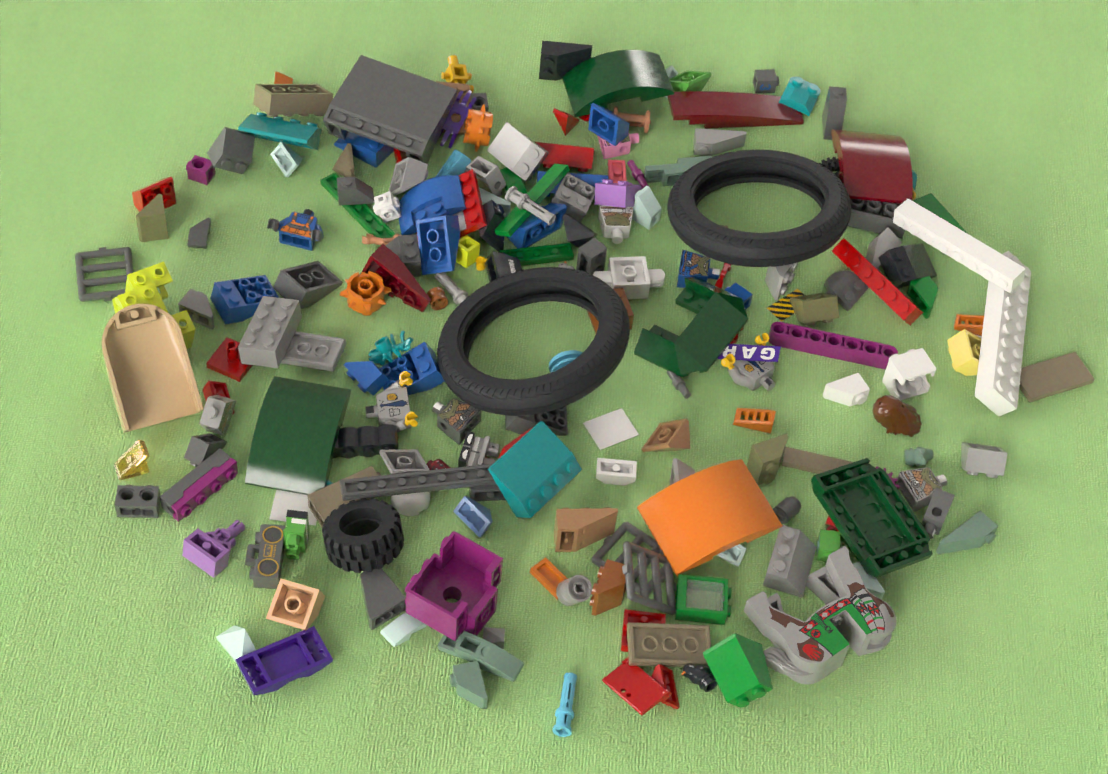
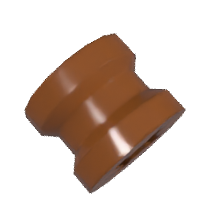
M434 287L427 292L431 299L430 306L433 310H441L448 305V299L443 288Z

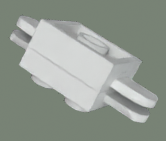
M645 256L609 258L608 271H595L593 274L607 283L612 289L623 288L627 299L648 298L650 287H662L665 279V273L662 269L647 268Z

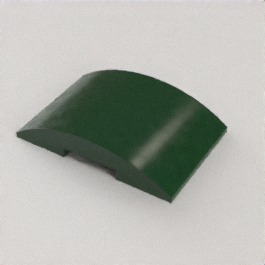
M618 50L604 53L580 63L562 77L575 117L590 114L592 103L608 110L607 104L636 97H640L641 102L674 94L660 56L643 50Z
M274 376L265 395L256 423L247 464L245 484L304 495L326 487L333 464L332 457L340 427L343 425L351 389Z

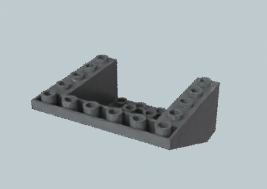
M360 55L331 101L323 121L330 135L345 140L349 131L404 151L407 158L411 157L428 164L458 91L449 86Z

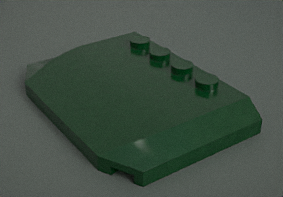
M865 458L814 475L811 479L813 493L867 574L877 578L931 557L933 553L932 550H929V534L887 473L882 468L876 469L869 464L871 460Z

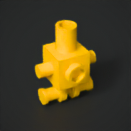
M456 55L449 56L447 58L449 66L445 72L441 73V78L446 79V82L466 84L472 78V74L467 73L466 64H459ZM470 85V86H469V87H470V90H471L472 93H473V92H474V87H473V85Z

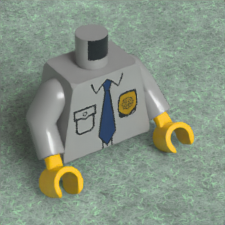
M767 333L762 334L763 341L760 335L756 336V344L767 346L766 343L769 341ZM728 354L726 358L721 360L722 366L728 367L729 375L737 385L747 387L753 391L760 386L770 391L776 385L772 380L775 369L774 362L735 360L733 354Z
M403 371L399 376L400 380H397L390 387L377 394L376 405L365 407L366 418L378 417L379 426L396 425L397 433L404 429H411V426L416 427L418 422L415 419L418 416L414 412H410L407 387H404L405 384L408 386L412 385L413 379L409 377L411 374Z

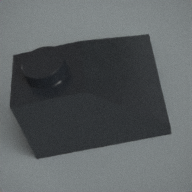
M490 200L483 204L487 226L478 230L480 237L496 251L500 252V250H504V236L496 235L494 230L504 220L503 214L505 212L500 204Z

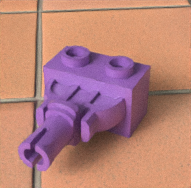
M602 179V182L595 183V205L622 208L633 207L635 194L637 191L642 190V187L639 184L633 185L629 181L613 183L612 179Z
M235 520L228 528H217L214 532L204 533L197 528L184 539L182 556L215 578L228 566L231 548L236 544L234 538L245 530V525L242 522L240 523L239 520Z

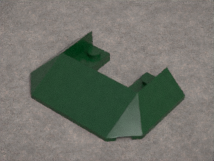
M696 277L684 278L685 288L675 299L677 305L697 314L681 335L678 336L654 324L650 330L642 328L634 350L635 355L680 377L689 376L688 373L697 371L699 373L707 372L748 321L742 298Z

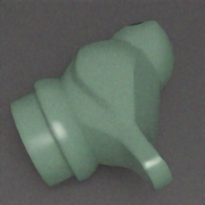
M923 447L905 450V465L923 466L927 464L928 460L933 459V450Z

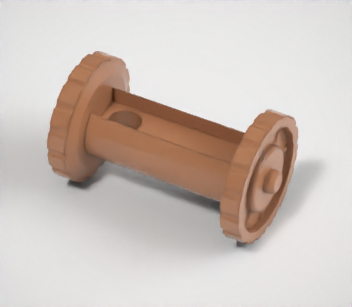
M614 107V114L629 122V126L644 127V133H648L649 124H651L650 110H647L645 115L619 113L618 107Z

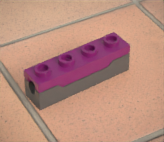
M219 448L160 496L162 509L178 522L184 517L189 516L198 505L205 503L209 496L218 492L225 483L236 477L238 474L237 461Z

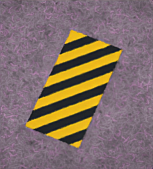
M796 289L767 307V309L782 322L795 314L790 298L804 296V294L799 289Z

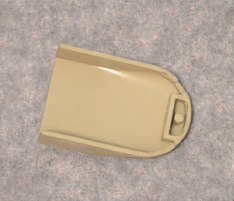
M150 304L130 305L115 313L104 329L102 352L123 433L200 413L203 410V405L183 335L176 320L169 313Z

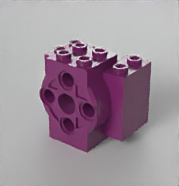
M453 531L449 537L446 536L440 546V556L434 553L430 559L427 558L418 574L415 573L405 588L406 613L454 641L464 631L478 636L496 612L498 588L496 587L502 579L503 558ZM448 599H456L457 602H455V603H450V602H447L446 600H448Z

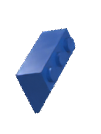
M549 203L546 206H542L547 211L556 215L552 225H548L540 218L530 214L513 235L507 238L516 248H526L535 244L562 227L563 215L566 213L567 206L559 203Z

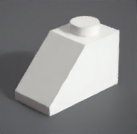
M856 373L826 384L823 397L847 406L860 405L867 401L870 388L860 374Z

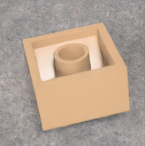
M280 578L266 619L306 631L318 617L325 595L319 589Z

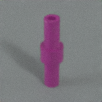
M629 160L627 164L632 171L635 181L639 182L642 189L645 186H649L644 179L641 169H638L633 160Z

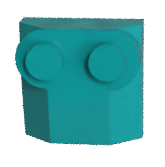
M791 77L779 103L810 116L821 90L816 84L803 80L801 77Z

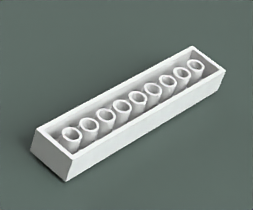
M1009 251L1003 253V255L1026 268L1024 281L1009 293L988 280L975 397L998 417L1016 410L1018 405L1031 277L1030 269Z

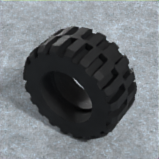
M361 498L359 501L352 500L348 504L343 503L337 510L334 509L330 516H327L322 526V535L329 560L335 566L347 572L361 573V571H366L367 573L372 572L376 568L379 570L385 564L389 565L392 563L393 558L398 557L404 546L400 515L392 505L383 500Z

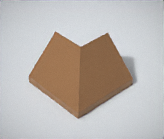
M688 419L660 423L642 447V451L657 452L690 449Z

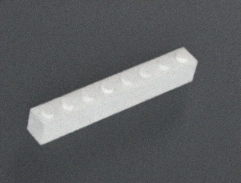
M907 199L894 210L893 223L897 226L902 227L912 235H915L1009 293L1024 281L1026 268L912 200Z

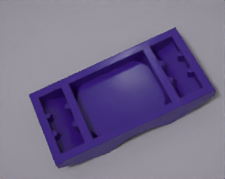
M313 626L306 631L303 630L235 659V662L253 695H261L277 691L295 679L315 674L333 662V658Z

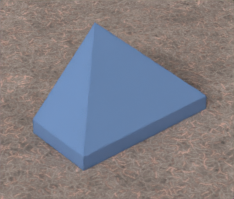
M467 496L463 497L453 511L479 538L484 535L493 522L490 509Z

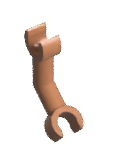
M366 234V236H362V243L387 245L393 239L402 235L395 234L392 238L374 237L373 234Z

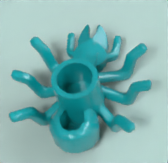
M401 331V343L396 344L393 334H390V340L387 336L380 338L374 344L376 349L371 350L368 354L370 357L369 361L384 365L386 359L390 363L393 362L392 353L394 352L399 358L402 357L400 351L405 352L409 350L413 338L409 337L405 340V331Z

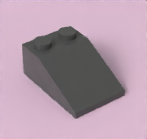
M315 261L280 270L273 288L285 299L299 300L300 308L303 309L314 305L340 287L343 282L323 264Z

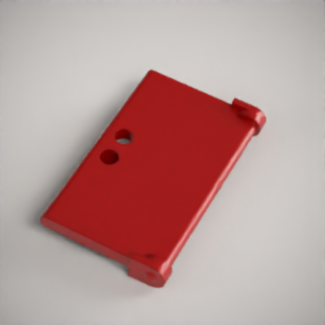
M629 657L624 659L619 667L602 679L608 687L640 715H644L659 702H664L671 696V692L661 686L639 666L629 665Z

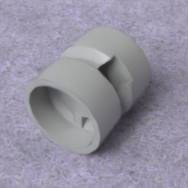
M575 575L558 584L556 595L562 604L572 606L587 600L591 596L592 584L587 577Z

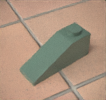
M980 510L943 538L938 545L936 553L945 554L980 548L986 542L990 544L996 538L995 532L998 525Z

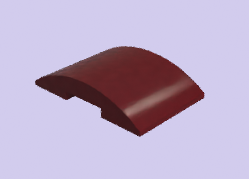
M837 129L831 130L834 152L838 155L840 166L839 179L844 184L851 199L901 204L907 199L912 200L911 159L907 144L901 136Z

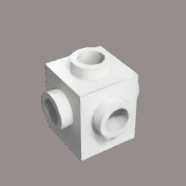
M391 191L374 197V212L385 223L401 217L400 201L397 197L393 196Z

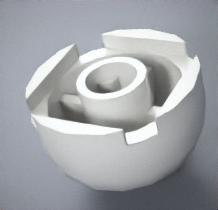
M430 492L391 496V505L397 509L399 514L405 516L419 515V512L424 509L426 510L430 504Z

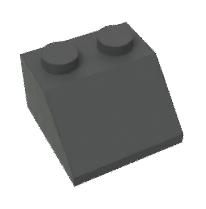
M224 127L207 152L213 167L243 174L252 162L255 136L254 134Z
M417 234L398 236L385 245L398 255L413 277L421 276V259Z

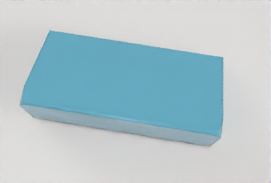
M455 149L435 177L461 175L466 170V166L471 163V159Z

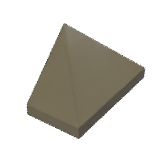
M347 143L332 170L344 177H354L351 143Z

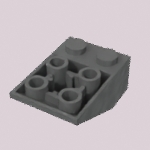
M567 406L533 415H505L506 430L518 434H523L540 421H543L556 436H566L568 434Z

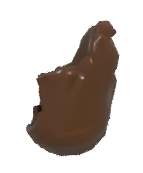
M884 395L873 404L874 418L886 428L887 434L893 433L896 435L902 433L903 435L913 437L920 432V426L922 425L920 415L911 405L891 395Z

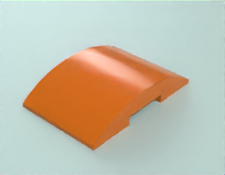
M742 459L720 463L696 472L661 490L637 506L638 511L676 576L712 560L713 556L745 541L749 543L782 527L780 520Z

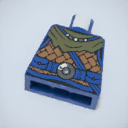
M682 250L677 287L685 288L684 278L696 277L705 282L708 279L718 280L720 269L709 268V257Z

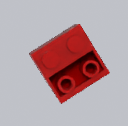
M163 178L132 192L133 203L140 212L158 194L162 195L164 209L175 205L176 196L173 178Z

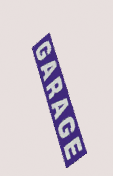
M729 344L718 359L726 358V355L733 354L735 360L778 362L781 346Z

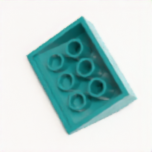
M257 112L256 115L250 114L238 127L239 131L254 134L255 138L283 142L318 150L322 129L318 128V124L307 122V125L300 124L301 121L290 119L289 122L284 121V118L280 116L269 118L267 114Z
M540 421L492 464L488 470L515 516L532 518L582 468L574 454L543 421Z

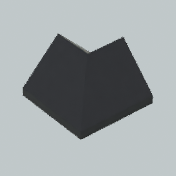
M569 214L563 215L567 241L576 247L583 246L597 236L596 232Z

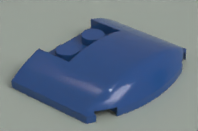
M459 175L433 177L415 185L406 192L400 200L401 217H399L401 235L416 233V220L454 215L466 209Z

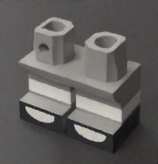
M467 431L458 460V467L494 464L495 459L487 458V455L498 457L500 445L490 442V436L480 438L476 437L474 432Z

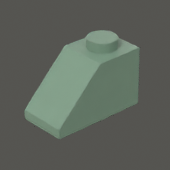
M478 661L453 665L449 680L451 687H455L457 695L481 709H487L488 697Z

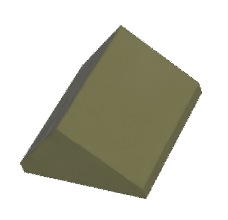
M158 194L136 215L139 240L141 242L169 239L163 198L161 194Z

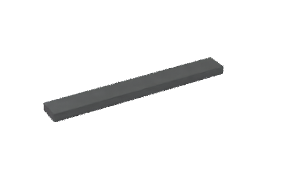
M492 464L343 479L340 480L339 484L342 500L347 501L494 485L496 482L488 470Z

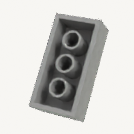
M262 297L238 346L242 364L279 368L302 319L299 300Z

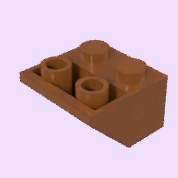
M607 559L605 566H600L597 576L598 580L597 583H594L591 593L590 606H593L592 615H599L622 604L626 592L625 574H623L622 570L624 564Z

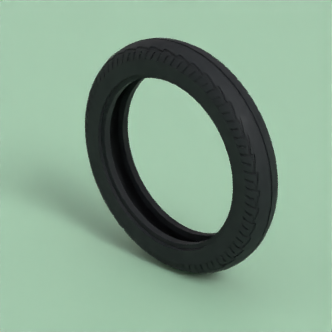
M740 150L710 157L685 171L670 191L667 210L671 226L678 237L700 254L737 266L777 267L810 259L832 247L847 229L851 217V202L841 180L829 169L811 159L775 150ZM763 182L780 184L800 190L813 198L822 210L815 218L799 227L779 232L755 233L720 226L706 218L698 210L697 205L705 196L717 189L740 183Z
M541 267L514 272L495 279L477 289L451 313L441 331L438 342L437 358L439 369L444 381L457 397L482 411L499 415L524 416L556 410L574 403L594 391L618 367L629 341V317L624 303L615 290L598 277L589 273L562 267ZM547 301L565 302L586 309L599 321L596 335L587 349L571 363L546 375L528 379H502L484 374L473 367L468 361L471 346L479 333L497 317L520 306Z

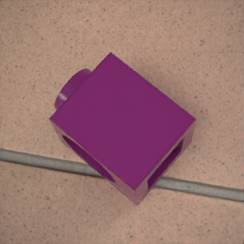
M195 155L186 165L188 179L208 185L215 175V167H213L209 159Z

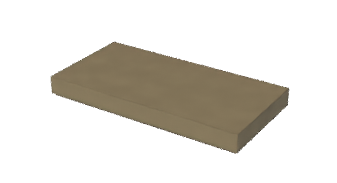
M1076 352L1022 367L1019 388L1027 400L1033 402L1092 384L1095 379Z
M628 622L629 665L657 666L661 664L665 667H684L686 664H692L694 666H708L703 652L711 647L709 625Z

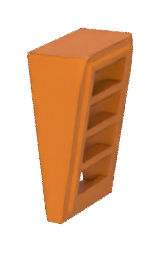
M957 314L954 330L962 331L965 329L974 335L982 336L984 316Z
M737 408L733 425L771 434L776 411ZM741 415L745 416L744 420H740Z

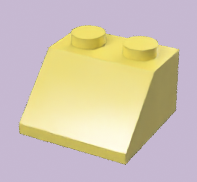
M964 329L947 340L948 351L952 358L953 369L965 376L977 375L981 338Z

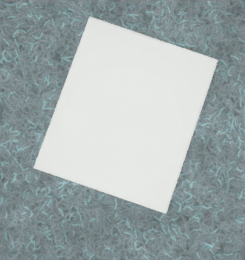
M622 408L583 423L600 450L639 435Z
M276 490L270 520L286 522L287 510L308 512L309 525L316 526L317 519L308 507L307 495Z

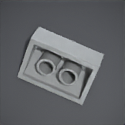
M782 525L779 529L763 586L802 598L816 546L801 530Z

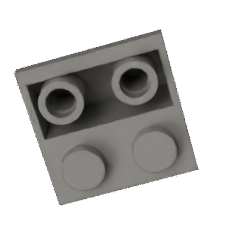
M567 173L553 196L551 203L565 204L567 206L565 214H569L581 222L595 196V187Z
M798 263L768 267L765 282L774 300L777 301L781 295H785L788 288L787 284H791L795 277L793 272L796 270Z

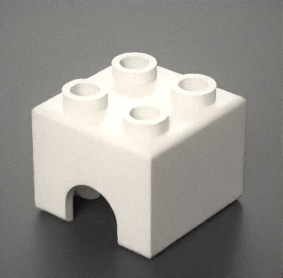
M923 348L917 350L910 349L906 353L894 354L889 358L882 382L891 396L901 401L927 393L930 384L926 379V374L930 373L933 377L936 367Z

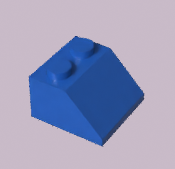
M592 103L588 130L612 145H618L628 136L630 123L606 108Z

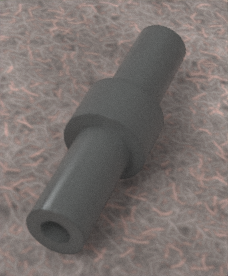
M667 371L675 389L679 390L685 399L689 398L691 393L685 386L686 383L682 377Z

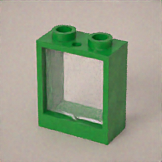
M679 574L676 587L675 620L725 625L726 618L731 615V605H728V600L731 599L732 587H728V579Z

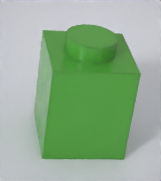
M820 529L817 539L816 560L826 563L829 554L840 549V532Z

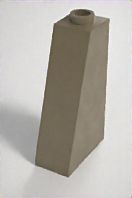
M370 466L344 479L381 476V474ZM340 480L307 495L308 507L321 527L327 516H330L334 509L337 510L343 503L348 504L349 501H352L342 500Z

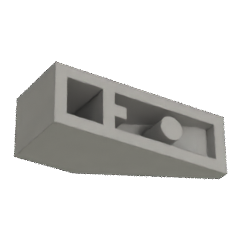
M695 128L693 139L694 155L713 156L743 147L747 132Z

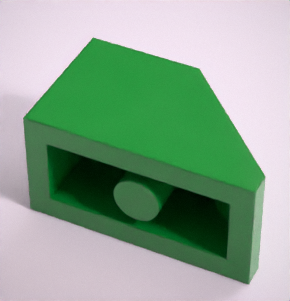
M929 276L910 282L907 295L923 312L922 315L925 319H928L931 314L938 287Z

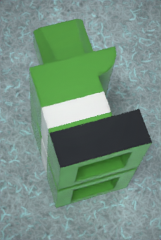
M287 510V527L283 530L287 559L299 560L300 553L306 552L310 533L308 512Z

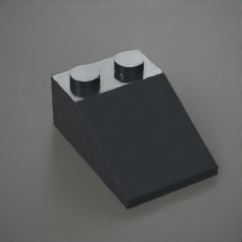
M542 40L539 79L554 81L562 79L575 66L591 58L592 45Z
M923 243L903 245L889 249L878 257L887 279L897 288L908 286L911 281L926 276L930 278L937 276Z

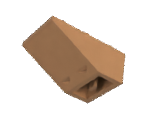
M618 508L556 509L554 525L555 552H576L606 538L608 535H612L615 531Z

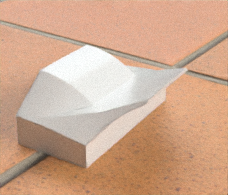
M597 458L596 479L604 484L625 486L636 481L637 461Z

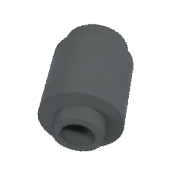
M786 497L773 508V511L781 524H786L799 513L801 503L796 497Z

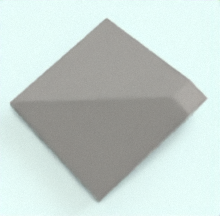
M484 627L483 639L500 648H504L505 629Z

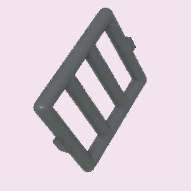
M102 247L96 251L76 253L75 263L79 300L82 302L100 299L112 301V298L120 295L124 289L86 294L85 287L126 282L127 275L134 272L131 248L106 249V247ZM124 255L125 261L83 266V259ZM126 268V275L86 280L84 278V273Z
M624 522L612 536L608 535L604 539L603 546L593 555L591 561L598 567L605 566L606 562L602 558L626 531L636 537L631 543L640 546L644 542L652 547V551L661 554L663 552L655 539L629 522ZM623 552L615 562L624 564ZM646 557L647 567L651 563V559ZM637 565L633 570L635 592L640 594V586L635 582L639 576ZM664 565L660 569L662 583L665 581ZM652 579L648 583V594L653 591Z
M629 541L624 542V565L622 570L623 574H625L627 598L647 607L674 615L676 613L675 591L677 589L673 579V569L666 557ZM632 552L637 554L640 595L635 593ZM646 557L651 559L654 600L650 599L648 594ZM659 562L664 564L667 605L662 603Z

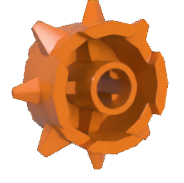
M485 104L482 105L480 110L468 109L464 125L466 133H464L463 143L474 144L476 152L480 146H488L490 141L489 135L493 123V114L485 111Z
M368 271V274L365 272L359 274L357 272L349 279H345L347 289L341 291L340 296L347 298L349 308L362 313L364 316H370L373 312L379 310L382 305H386L384 295L391 292V288L384 286L383 277L374 272Z

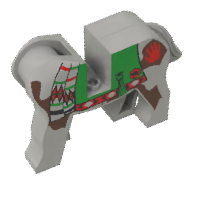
M845 546L829 554L826 565L809 575L806 586L826 605L813 613L805 622L784 613L781 598L777 593L767 598L766 593L762 591L748 599L745 604L744 612L762 635L769 638L774 647L764 650L767 667L787 675L792 680L801 684H815L841 667L849 646L858 656L884 649L890 642L892 632L896 627V615L892 607L867 590L858 570L851 563L849 550Z

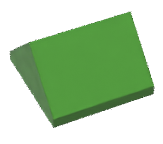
M686 70L669 78L674 92L702 91L711 77V72Z

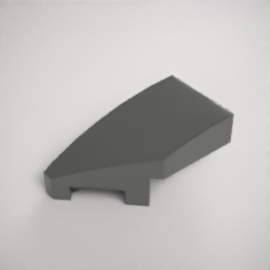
M206 218L190 228L187 243L189 248L207 249L211 218Z

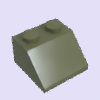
M817 293L790 298V303L797 320L805 323L806 326L815 325L816 321L829 323L833 322V319L839 318L838 299L835 295Z
M787 433L752 445L747 468L758 486L769 484L775 480L789 437Z

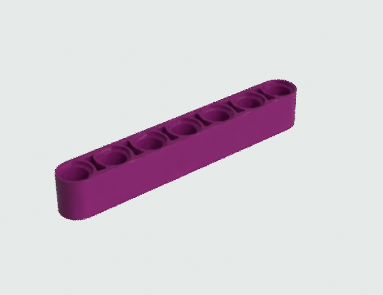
M777 321L772 323L769 332V343L774 346L885 370L889 358L894 354H898L897 349L891 345Z

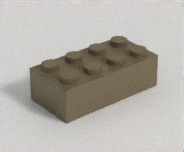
M255 84L253 104L260 111L266 112L271 117H277L278 115L292 117L294 114L300 116H309V114L324 116L333 100V93L318 84Z

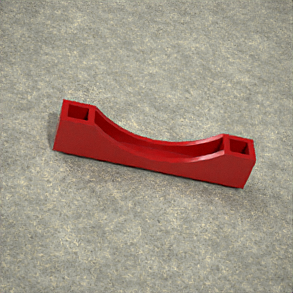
M845 238L832 250L848 268L907 324L911 326L923 313Z

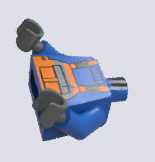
M305 209L303 214L292 212L289 217L280 222L273 218L268 220L267 228H271L275 232L279 231V242L282 244L313 251L315 241L321 242L324 238L322 228L317 223L314 212L310 209Z

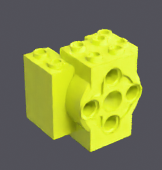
M164 262L127 275L125 293L112 299L115 313L134 304L154 305L168 313L163 299L168 298L169 295L164 285L173 282ZM187 310L171 316L178 325L182 321L186 323V326L179 325L186 349L192 347L196 329Z

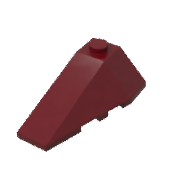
M382 244L370 256L362 272L368 274V271L382 276L384 286L391 288L388 296L392 298L396 296L402 299L404 304L424 312L431 299L398 255Z

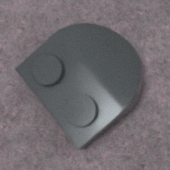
M846 270L832 274L824 283L827 290L826 293L837 296L838 303L846 311H849L869 288L855 273Z

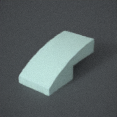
M405 612L382 629L381 634L395 647L408 641L411 634L425 628L427 625Z

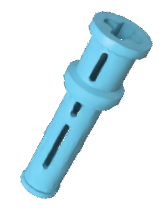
M570 672L564 675L560 707L555 711L556 725L553 726L552 730L555 735L560 737H568L572 733L570 726L571 720L574 719L572 706L577 675Z

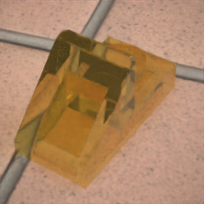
M137 440L114 463L119 480L149 472L146 460L150 456L145 441Z

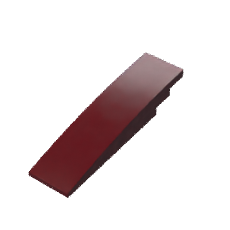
M679 91L668 96L673 120H688L689 125L704 124L705 129L804 124L801 112L779 103L781 96L716 91Z

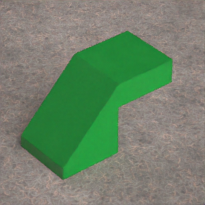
M507 167L500 170L506 183V192L510 187L515 186L521 193H528L522 179Z

